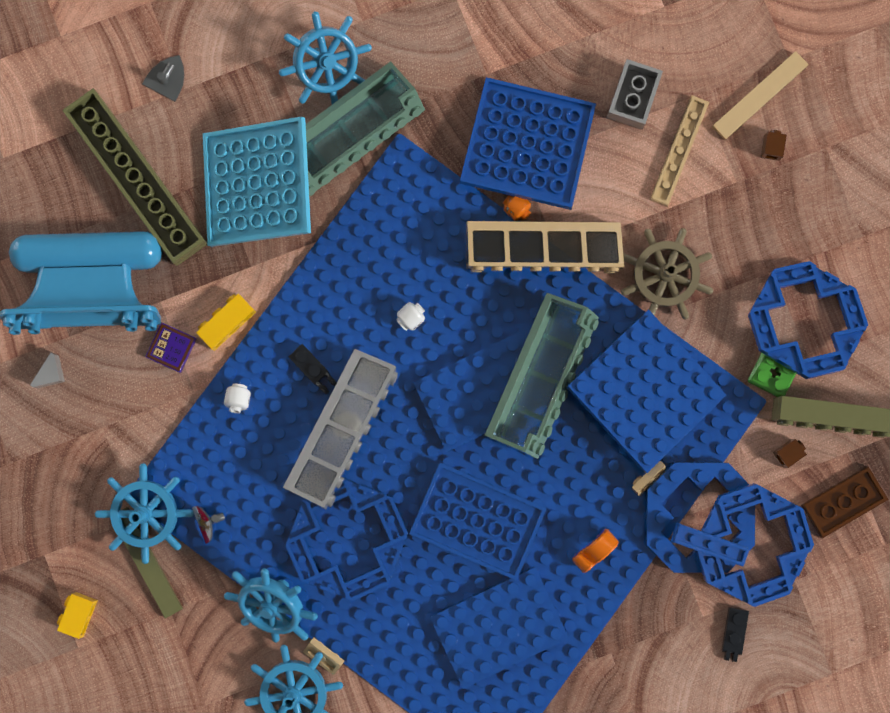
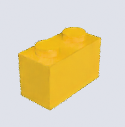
M78 592L72 593L71 596L68 595L64 603L66 607L64 614H61L57 621V625H59L57 631L77 639L84 637L98 600Z

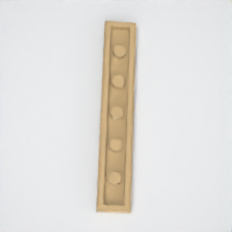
M795 51L718 120L712 128L726 140L809 64Z
M693 95L691 96L651 195V201L668 207L709 105L708 101Z

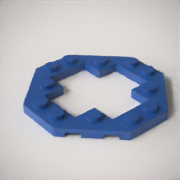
M810 261L774 269L748 313L759 352L805 379L845 370L851 355L860 342L863 332H865L868 326L857 289L839 281V278L831 273L820 270ZM813 281L818 299L837 296L847 330L831 334L836 352L803 359L798 341L779 345L768 310L781 308L786 305L781 288Z
M673 462L646 489L645 544L673 573H702L696 551L693 550L685 557L661 532L674 519L661 503L687 477L699 490H702L713 478L728 492L749 484L729 463ZM755 505L727 516L728 520L739 530L730 541L748 547L750 550L755 546ZM720 559L724 573H728L736 565Z
M344 479L341 487L334 490V496L336 497L334 502L349 496L356 513L375 506L389 537V542L373 548L380 567L348 582L344 581L338 565L319 573L304 537L321 530L314 511L321 507L305 499L302 501L285 546L301 582L354 601L389 585L408 531L393 497ZM333 481L306 494L323 501Z
M755 483L718 495L701 531L720 538L732 534L727 515L760 503L765 520L769 521L780 516L784 517L792 543V551L776 556L781 575L748 586L743 570L739 569L724 574L719 558L696 551L706 583L753 607L789 595L793 589L792 585L796 577H799L805 565L804 561L808 553L811 552L814 546L804 509Z

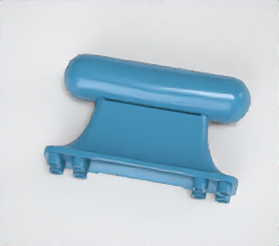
M146 231L30 234L19 236L10 245V262L13 267L21 272L38 273L33 292L27 301L17 308L1 310L0 319L3 325L9 328V333L12 335H19L21 329H28L30 334H39L40 329L120 325L126 326L125 329L130 332L137 331V326H145V330L155 331L157 330V325L161 323V316L156 307L143 305L137 299L132 286L131 270L154 268L161 261L163 249L152 233Z

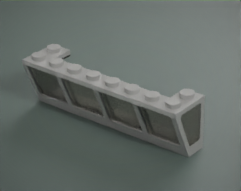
M354 349L283 486L285 490L325 510L327 507H332L336 499L334 490L341 487L344 481L342 475L345 470L349 471L353 460H351L353 453H358L361 448V437L368 434L371 428L369 422L372 417L376 418L380 407H378L380 400H385L389 392L387 390L389 385L393 386L398 377L396 366Z

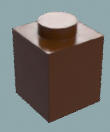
M778 130L767 132L763 138L761 158L780 161L784 157L787 135L781 134L782 132Z
M796 439L789 440L773 452L783 468H789L807 455L804 451L806 450L804 444Z

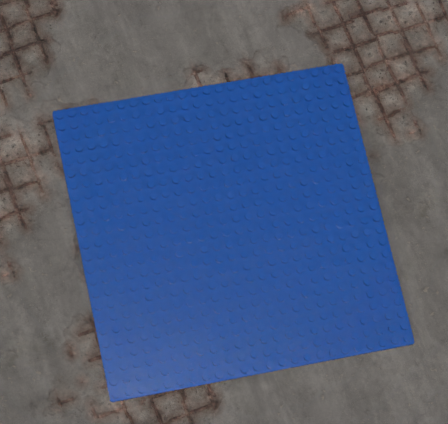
M398 134L147 466V480L159 483L165 487L173 477H179L180 482L170 492L175 499L177 509L193 510L192 507L200 506L209 517L223 513L225 520L212 524L213 536L212 540L207 544L204 541L195 515L192 517H178L176 526L171 534L237 584L239 583L232 578L234 571L239 572L244 578L250 580L261 577V570L266 568L269 571L270 579L276 581L285 580L288 582L290 589L297 585L300 586L301 592L297 596L303 605V610L317 613L318 618L316 620L302 618L298 626L308 634L310 639L314 637L332 652L338 654L344 660L346 666L407 712L543 713L656 556L645 544L646 490L638 496L632 489L635 479L639 476L643 477L645 473L572 393H569L566 400L562 402L560 415L554 421L552 433L547 437L544 444V452L542 455H539L538 459L490 439L485 434L446 452L413 382L532 326L546 293L586 306L599 317L598 326L590 337V345L583 353V361L577 367L579 373L583 372L645 311L593 273L588 272L586 268H580L579 272H569V268H561L559 272H551L549 268H542V271H530V268H522V271H511V268H503V271H491V268H486L484 271L477 273L471 272V269H466L467 221H521H514L505 213L501 206L475 187L460 184V176L405 136ZM473 231L474 261L505 262L504 232ZM509 231L511 262H544L543 237L535 231ZM548 241L549 262L578 263ZM408 302L414 305L419 303L425 310L423 313L425 316L424 322L414 331L404 330L396 320L398 318L397 312ZM561 307L554 322L564 342L575 346L582 331V328L577 325L580 315ZM665 327L723 390L726 396L660 461L666 466V469L673 462L723 463L765 406L766 400ZM301 344L329 371L328 373L336 382H338L354 349L396 366V372L398 373L394 385H389L387 389L389 390L387 397L384 401L380 400L378 404L380 410L376 418L372 417L369 422L371 428L368 434L361 437V448L358 453H353L351 457L353 463L349 471L345 470L342 477L393 497L408 535L389 585L354 601L301 582L285 546L303 498L285 490L283 486L335 388L324 376L320 382L328 388L329 393L326 395L288 357ZM360 359L348 381V385L376 397L388 372ZM235 383L247 386V389L251 392L248 408L240 413H232L224 405L226 389ZM344 390L330 416V420L334 421L335 417L350 411L356 413L363 424L373 402ZM550 403L532 412L545 417ZM525 414L510 422L504 439L524 447L529 433L536 436L542 421ZM326 425L312 451V455L334 466L341 467L355 437L353 436L347 440L341 436L337 437L332 426ZM308 460L295 484V488L308 493L334 481L337 472L312 460ZM439 463H443L547 508L520 573L536 567L569 639L465 689L460 684L430 616L510 578L409 534ZM688 477L661 503L674 517L661 531L667 538L674 532L676 523L681 522L705 489L704 487L702 490H699ZM140 489L132 491L130 495L140 504ZM148 490V503L157 495ZM347 496L334 502L331 508L327 507L326 510L320 508L314 511L321 530L304 538L319 573L338 565L344 581L348 582L380 567L373 548L390 540L375 506L356 513L350 497ZM162 500L154 510H167L164 501ZM167 517L155 518L163 527H165ZM609 529L619 541L618 546L605 559L594 565L591 570L583 573L572 561L573 556L596 539L602 530Z

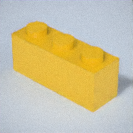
M239 293L230 296L223 308L219 307L212 313L213 317L208 322L205 320L198 326L199 330L196 333L214 351L256 313Z

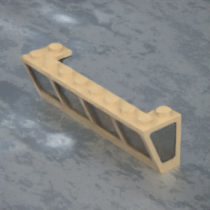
M467 221L466 269H471V272H482L486 268H491V271H503V268H511V271H522V268H530V271H542V268H549L551 272H559L561 268H569V272H579L580 268H588V272L604 270V273H615L624 267L621 222Z

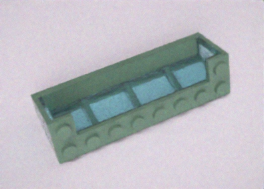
M391 61L306 124L309 196L328 184L337 175L343 173L349 166L359 161L361 157L375 149L376 146L425 110L416 89Z
M546 293L485 436L536 459L539 458V455H542L545 449V441L552 433V425L560 415L561 404L568 396V389L566 387L575 379L577 367L581 365L583 353L589 347L592 332L596 330L599 323V317L588 307Z

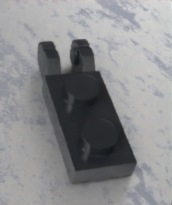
M303 344L288 356L311 382L317 385L326 395L329 393L328 388L320 382L324 376L332 385L336 386L337 382L328 373L329 371Z

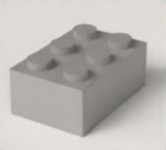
M626 59L606 118L642 130L646 124L663 71Z

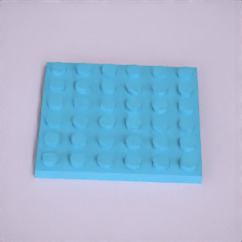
M304 117L203 133L208 246H221L311 233L306 122Z

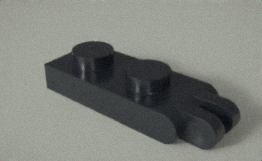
M728 607L722 652H725L724 660L729 661L730 653L733 654L732 662H737L738 655H742L749 616L748 610Z

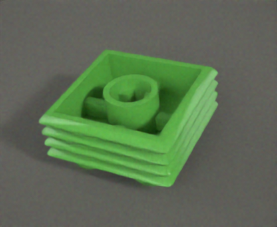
M761 353L747 381L779 397L786 395L796 373ZM776 369L778 375L772 377L770 370Z

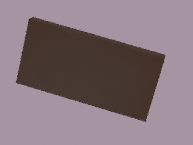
M866 466L801 504L820 538H824L889 499L869 466Z

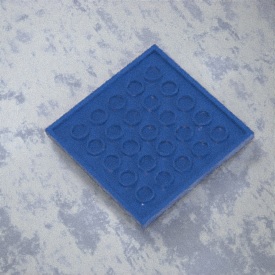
M486 77L460 184L572 210L596 103Z
M647 310L566 387L645 474L668 454L726 396L723 390L650 310Z

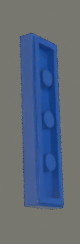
M676 523L670 540L673 543L744 567L750 548L680 523Z

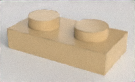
M659 461L643 477H637L633 482V491L640 496L666 470V466Z
M314 637L303 651L311 659H313L317 652H321L323 658L319 665L332 675L344 663V660L338 654L332 652Z

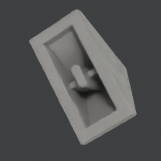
M55 353L49 354L30 386L42 388L65 382L59 355Z

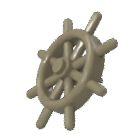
M685 228L679 230L675 242H656L652 231L645 229L644 234L650 246L641 253L638 259L623 254L624 262L635 266V284L623 288L621 294L626 296L639 291L651 303L649 310L654 316L658 306L670 307L677 305L681 317L686 320L689 318V314L684 301L695 290L709 295L713 293L711 287L699 283V264L710 260L712 254L707 252L695 257L687 247L682 245L687 233ZM661 250L671 251L667 264ZM654 254L659 267L645 261L650 255ZM678 254H680L686 262L676 266L675 262ZM690 268L691 278L688 279L677 273ZM643 269L656 275L643 280ZM659 282L656 292L653 294L647 286ZM675 282L688 286L681 295ZM666 285H668L673 298L662 297Z

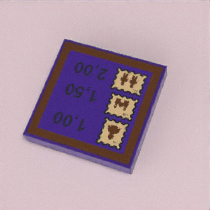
M161 322L145 357L181 373L197 338Z

